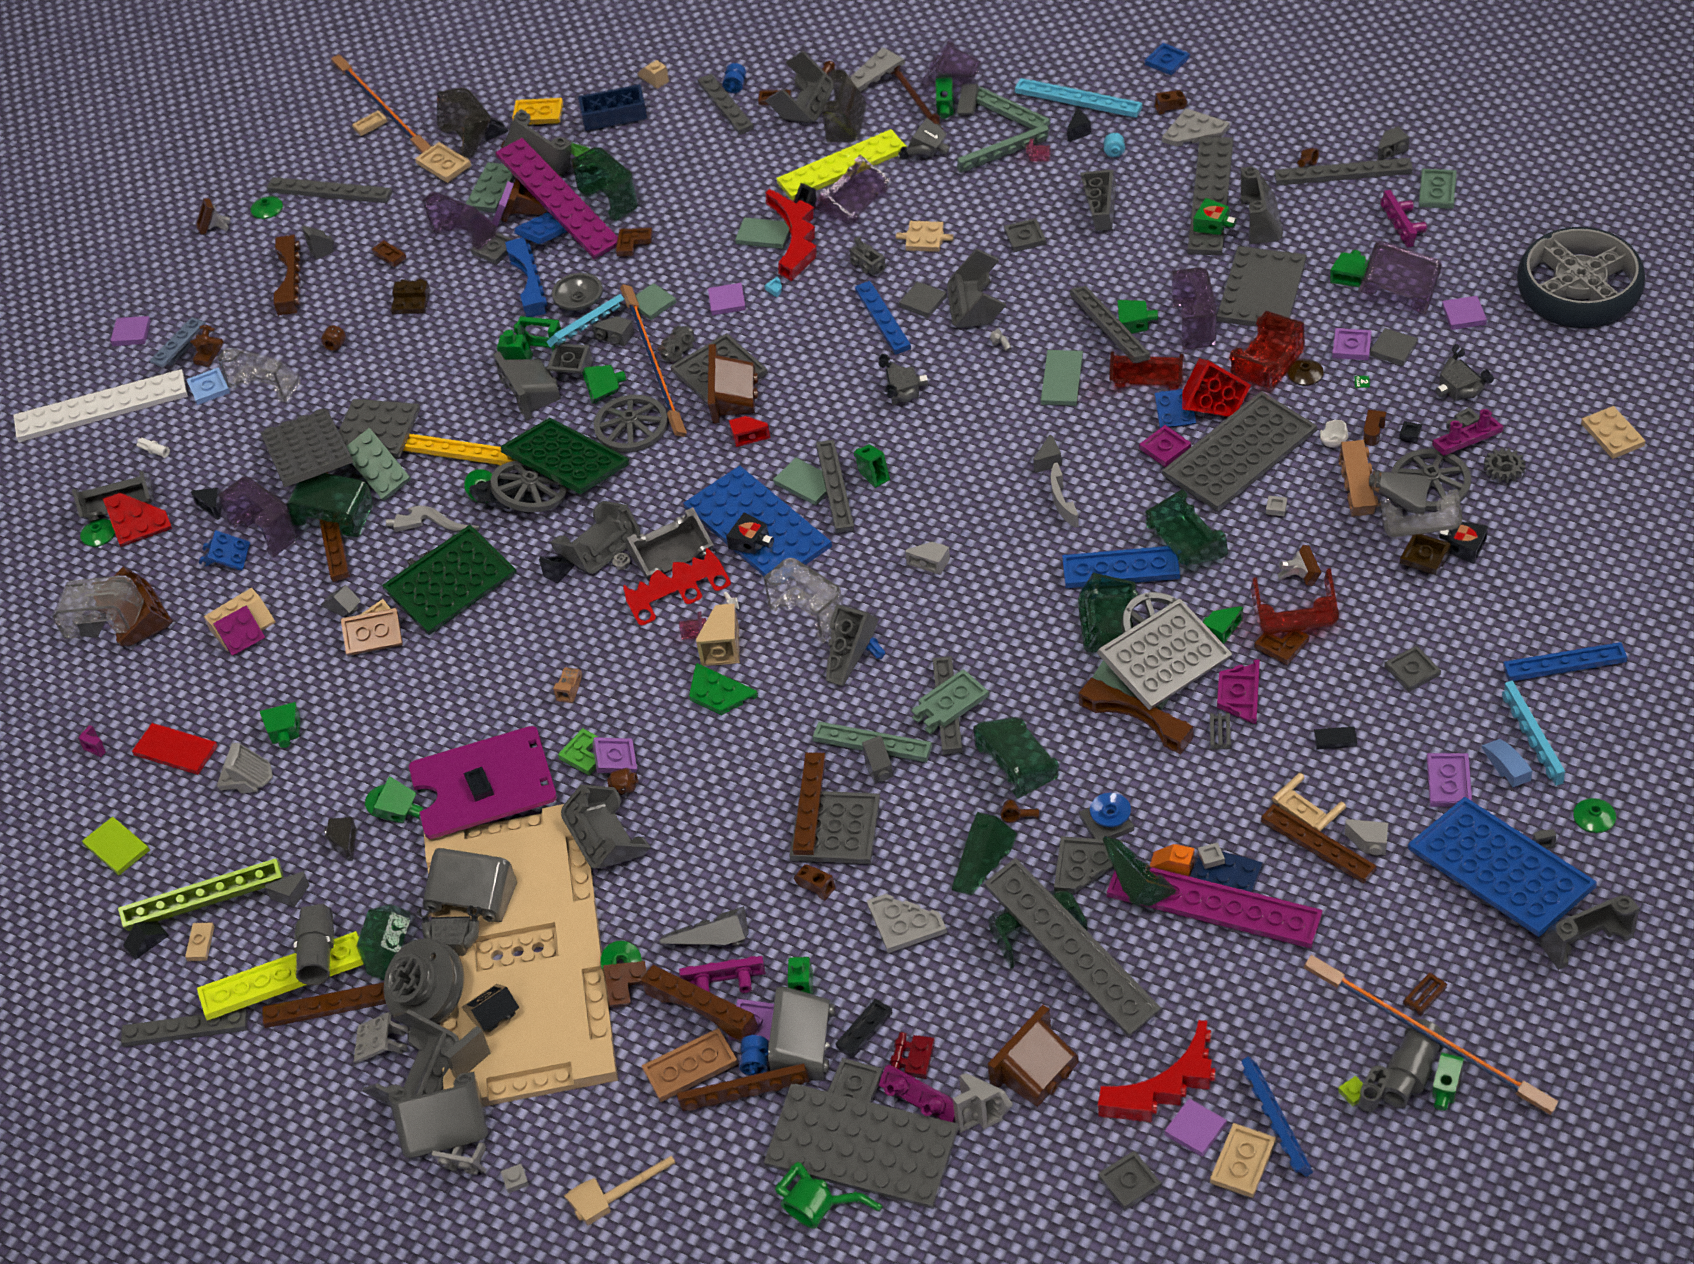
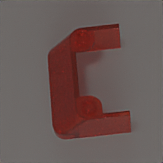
M1111 351L1109 381L1115 384V387H1125L1126 384L1169 386V389H1179L1184 384L1186 358L1184 354H1180V357L1150 356V360L1133 363L1127 356L1116 355L1115 352Z
M1331 568L1326 570L1324 577L1327 596L1317 598L1313 603V608L1274 612L1272 606L1261 604L1257 577L1253 578L1250 589L1255 617L1261 630L1266 634H1276L1334 626L1338 621L1339 613Z

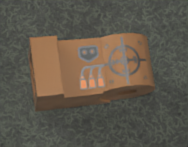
M568 667L563 669L559 683H556L553 688L556 701L574 702L582 679L581 669ZM563 692L568 693L569 697H564L562 695Z

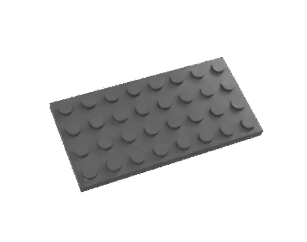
M1261 391L1163 469L1162 475L1211 508L1219 511L1317 431V425Z
M318 409L313 414L301 415L296 420L291 422L285 421L280 426L268 427L263 432H260L284 488L353 463L352 457L327 409Z
M792 1084L768 1148L764 1165L788 1172L790 1167L796 1162H801L811 1178L822 1179L837 1185L934 1209L959 1125L799 1084Z

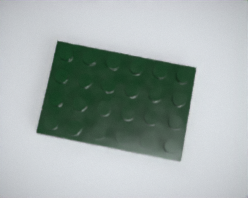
M550 417L501 446V453L580 495L629 465V458Z
M468 525L384 583L382 587L430 635L517 572L516 568L471 525Z

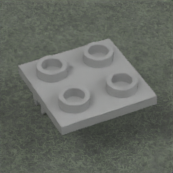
M390 1012L358 1025L354 1062L357 1064L384 1051H392L402 1054L403 1050L407 1052L408 1046L406 1044L394 1042L388 1039L387 1036L388 1032L404 1036L405 1032L409 1033L410 1028L392 1022V1014Z
M484 1143L478 1144L472 1158L461 1156L465 1145L455 1147L451 1154L432 1151V1156L438 1160L437 1163L444 1165L445 1169L457 1171V1168L465 1169L464 1172L472 1175H477L478 1172H486V1168L480 1164L486 1149Z

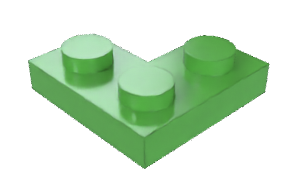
M582 728L558 754L559 759L590 776L596 769L594 754L589 751L593 748L592 742L594 737L598 738V736Z

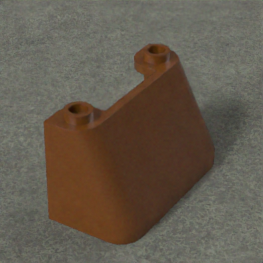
M124 566L93 596L97 603L96 607L101 612H108L117 625L119 631L115 634L117 637L116 641L123 647H130L168 628L173 623L150 583Z

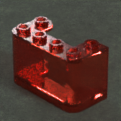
M1265 311L1257 319L1258 334L1249 343L1248 348L1244 352L1240 347H1236L1231 351L1229 356L1231 360L1230 372L1245 382L1273 390L1302 354L1305 347L1304 322Z

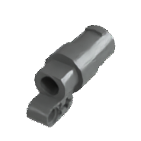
M324 904L301 907L299 921L294 929V952L297 954L296 978L299 982L306 985H319L325 983L330 976V951L334 948L333 914L331 908Z
M1425 1019L1415 1020L1445 1038V1033L1438 1025ZM1407 1026L1405 1038L1399 1050L1394 1051L1386 1068L1379 1065L1372 1067L1360 1091L1358 1101L1360 1108L1364 1111L1372 1112L1378 1108L1383 1099L1394 1107L1405 1109L1411 1095L1421 1093L1424 1090L1432 1073V1063L1438 1051L1441 1052L1444 1047ZM1365 1096H1371V1097H1373L1374 1099H1369V1098H1367V1097H1365Z

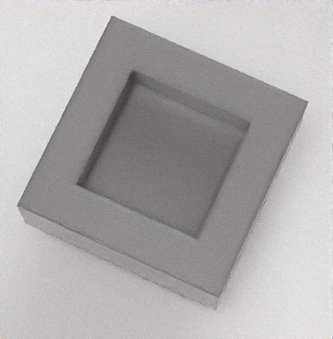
M1268 496L1266 514L1285 516L1287 497Z
M1218 842L1198 848V854L1205 869L1225 863V858Z
M522 1164L500 1171L508 1194L529 1186Z

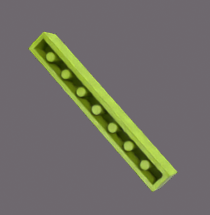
M275 858L119 907L118 911L123 928L129 931L135 923L158 922L263 889L265 884L282 879L284 875L280 862Z

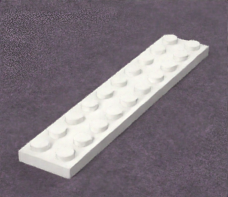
M182 369L14 414L16 438L18 442L188 397Z

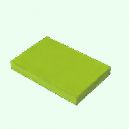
M113 816L82 840L83 845L117 875L122 874L150 851L145 843Z

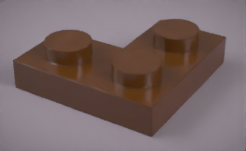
M652 228L619 229L616 255L633 256L635 244H651Z
M1294 627L1283 639L1265 631L1254 643V648L1288 665L1308 643L1310 635Z
M645 961L603 966L609 1008L630 1006L628 985L642 984L641 978L647 972Z

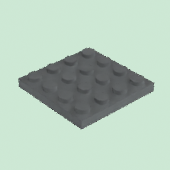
M728 333L709 343L716 344L719 356L754 362L755 373H758V380L768 374L767 368ZM709 344L670 366L671 371L707 404Z
M353 399L339 429V433L347 446L370 428L392 456L399 459L420 411V406L415 403Z
M822 791L814 855H793L796 813L789 854L790 861L871 864L881 799L880 794Z

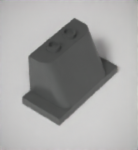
M500 351L493 354L499 378L506 389L510 388L513 392L519 411L525 420L532 418V411L561 400L555 377H551V372L547 371L548 366L545 367L540 359L505 360Z

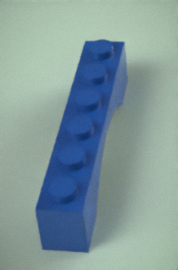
M523 237L506 241L505 245L511 265L523 271L528 277L526 287L520 295L526 317L546 314L545 307L548 305L545 296L542 297L544 291L540 277L535 275L538 274L536 264H533L535 261L530 243H526Z

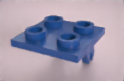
M1179 388L1177 390L1154 393L1160 428L1164 425L1176 427L1196 424L1195 412L1182 409L1183 389Z
M215 530L213 538L203 545V551L209 548V552L204 557H200L199 564L201 565L202 562H206L205 566H209L216 562L242 571L250 541Z

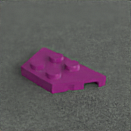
M1260 659L1253 660V664L1247 666L1241 664L1233 669L1220 671L1218 681L1217 708L1253 724H1257Z

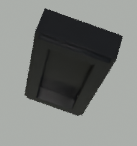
M1355 726L1314 729L1316 750L1357 747Z
M483 767L463 773L475 802L494 795Z

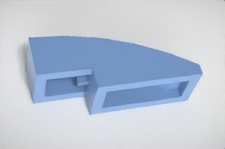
M1498 739L1482 745V750L1501 777H1506L1512 787L1531 781L1532 769L1508 743Z

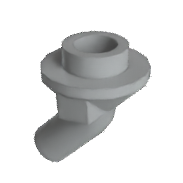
M997 328L995 331H992L990 336L992 345L995 346L1001 342L1005 351L1011 350L1007 338L1002 335L1000 329Z

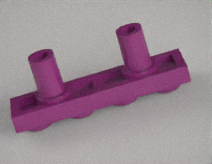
M1385 190L1380 201L1381 207L1385 210L1387 217L1393 223L1395 230L1399 233L1406 247H1413L1417 233H1425L1427 224L1424 221L1411 223L1404 211L1413 210V201H1397L1391 190Z
M1482 409L1480 410L1478 422L1462 428V423L1452 421L1449 434L1434 439L1432 446L1445 456L1502 433L1504 426L1491 416V411Z
M751 956L738 960L731 959L725 962L687 966L686 968L679 969L680 978L710 992L709 983L738 979L740 992L749 993L752 991L751 977L766 974L763 956Z
M890 1064L885 1066L879 1086L884 1088V1092L888 1096L897 1095L921 1108V1112L925 1116L934 1115L941 1120L955 1123L953 1098Z

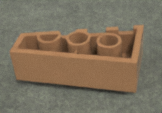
M1364 440L1341 442L1338 462L1339 466L1341 465L1342 467L1341 474L1342 478H1344L1345 491H1349L1347 493V500L1351 517L1374 514L1375 507H1378L1377 495L1374 496L1372 486H1369L1372 465L1367 460L1369 458L1368 446L1365 447Z

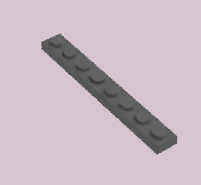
M1410 158L1283 168L1274 170L1276 186L1406 175L1412 174L1413 168Z
M272 177L267 186L269 193L388 203L393 193L392 189L387 187Z
M1087 286L1070 289V296L1133 363L1150 360V353Z

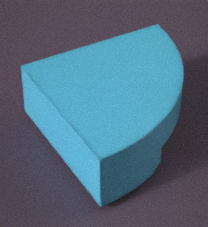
M778 277L764 285L765 290L776 298L782 291L781 281Z

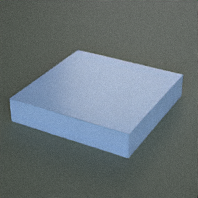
M219 367L186 379L197 405L230 393Z

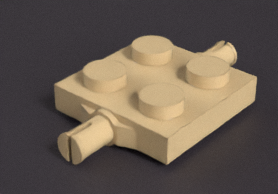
M910 221L909 229L906 233L896 232V240H906V251L940 252V246L943 241H953L954 234L943 233V222Z

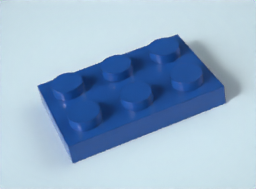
M544 213L537 218L522 223L514 229V234L537 244H542L568 232L550 213Z

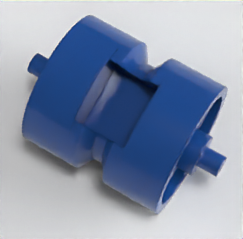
M731 63L727 66L722 86L727 92L738 93L742 90L746 77L745 67L739 63Z
M749 1035L741 1040L742 1054L740 1056L739 1069L742 1073L751 1076L767 1072L769 1041L765 1037Z

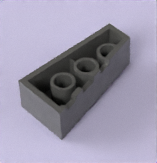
M1114 170L1080 172L1095 230L1113 229L1116 195Z

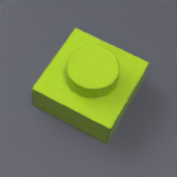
M1355 1075L1338 1087V1092L1354 1107L1358 1104L1363 1083Z

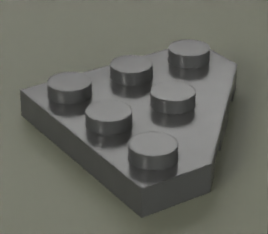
M1061 836L1054 892L1076 893L1115 867L1118 860L1122 857L1123 841Z

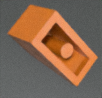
M1172 844L1154 851L1149 867L1190 877L1194 866V848Z

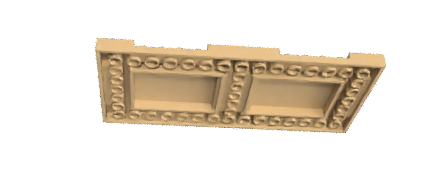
M564 804L542 808L541 814L473 826L434 839H428L424 834L428 874L434 851L437 848H445L504 858L511 863L517 880L502 922H488L483 919V916L478 917L480 921L479 937L467 949L464 956H459L464 971V985L460 1000L453 1012L440 1023V1026L455 1033L459 1040H461L476 1027L464 1012L462 1006L495 984L507 986L520 1007L515 1011L516 1014L508 1020L502 1019L492 1031H483L491 1054L470 1072H475L484 1106L618 1081L610 1011L604 975L600 965L602 948L592 869L562 819L561 810ZM443 904L441 911L431 912L432 917L469 916L467 908ZM473 909V914H476L477 910ZM537 947L544 948L541 952H534V949ZM516 951H523L522 955L513 956ZM503 955L500 960H493L494 956ZM450 1068L443 1077L444 1089L454 1087L453 1083L456 1078L453 1076Z

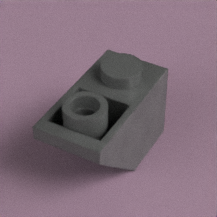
M1399 126L1384 131L1378 146L1377 160H1385L1408 151L1409 136Z
M618 316L592 325L596 339L625 346L634 334L632 320Z

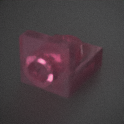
M1030 138L1029 144L1026 145V155H1029V161L1049 162L1050 146L1034 145V139Z
M701 611L697 612L698 619L679 622L682 640L698 637L707 621L706 618L702 617Z

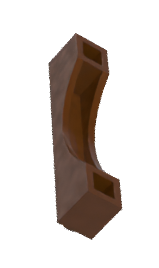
M295 234L275 237V250L279 261L287 267V274L283 283L274 292V307L278 316L298 313V306H300L298 296L300 294V287L298 284L301 283L298 272H301L299 261H301L299 252L301 244L300 241L296 240Z
M1091 677L1078 693L1080 706L1094 713H1120L1137 718L1155 731L1164 747L1180 755L1193 739V726L1188 722L1177 719L1170 713H1165L1156 707L1149 710L1138 698L1125 694L1120 689L1113 688L1101 680Z
M652 965L641 978L646 995L662 1003L671 1002L688 1007L712 1021L730 1037L740 1042L744 1037L754 1035L759 1029L753 1013L655 965Z

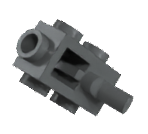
M860 236L855 237L856 245L849 249L851 263L854 266L859 265L865 274L870 273L874 275L882 273L886 267L884 255L875 251L870 245L865 244Z
M687 326L675 327L672 333L661 341V345L657 348L662 359L666 362L680 361L683 358L682 353L693 347L692 343L695 340L693 336L694 331Z

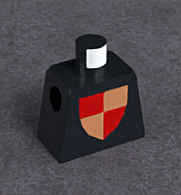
M745 512L726 536L728 549L751 554L758 553L762 546L771 548L774 543V538L769 536L766 523Z
M1458 521L1453 530L1442 528L1439 539L1451 543L1450 554L1475 564L1487 540L1489 526Z

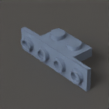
M191 317L150 359V363L163 368L167 364L172 366L192 345L190 341L201 330L199 327L206 325V323Z

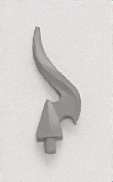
M422 505L408 508V511L411 513L408 516L396 514L395 519H386V526H393L395 532L423 526L422 520L425 518L446 529L458 532L468 526L451 521L436 509ZM471 525L476 531L479 530V526Z

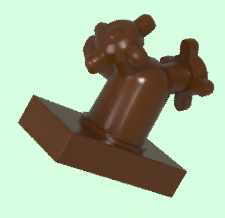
M202 325L199 327V329L203 330L202 334L196 335V339L190 341L197 351L192 360L196 365L210 367L224 341L222 338L209 337V333L215 331V329L209 325Z

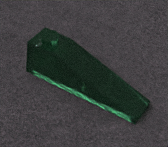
M980 812L976 813L967 837L952 891L973 895L987 879L986 876L993 868L996 869L1001 859L1011 852L1017 838V833L997 816Z
M1104 836L1102 840L1122 889L1129 896L1131 903L1137 906L1141 904L1149 907L1175 894L1176 889L1161 874L1156 876L1150 871L1151 866L1136 859L1137 855L1121 841Z

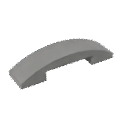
M1058 462L1054 463L1051 471V491L1054 505L1066 522L1075 528L1079 527L1077 510L1073 501L1066 503L1060 490L1063 488V475Z

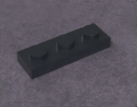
M875 998L835 1043L836 1048L854 1058L893 1014L892 1008Z

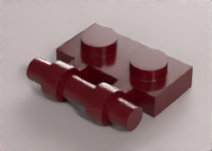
M900 1032L898 1038L895 1039L894 1055L891 1056L890 1065L897 1069L905 1068L904 1072L914 1078L927 1079L935 1038L913 1035L912 1042L906 1041L907 1034ZM903 1051L909 1052L908 1059L902 1058Z

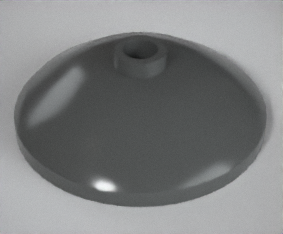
M570 274L561 278L554 285L552 298L555 304L563 309L571 311L583 310L592 306L600 299L603 292L602 283L592 274Z

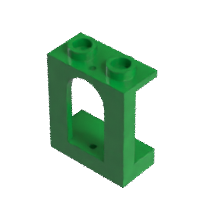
M520 316L518 322L514 325V333L525 336L529 346L550 348L547 341L561 330L559 320ZM526 326L549 327L547 331L549 337L533 336L526 331Z

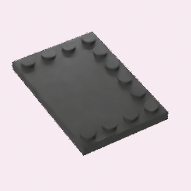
M1238 246L1217 314V322L1287 331L1307 260V254Z

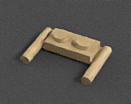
M1298 773L1272 797V801L1279 804L1281 809L1316 830L1321 831L1346 808V805L1343 802H1339L1329 813L1325 814V812L1298 793L1292 791L1305 779L1302 773Z

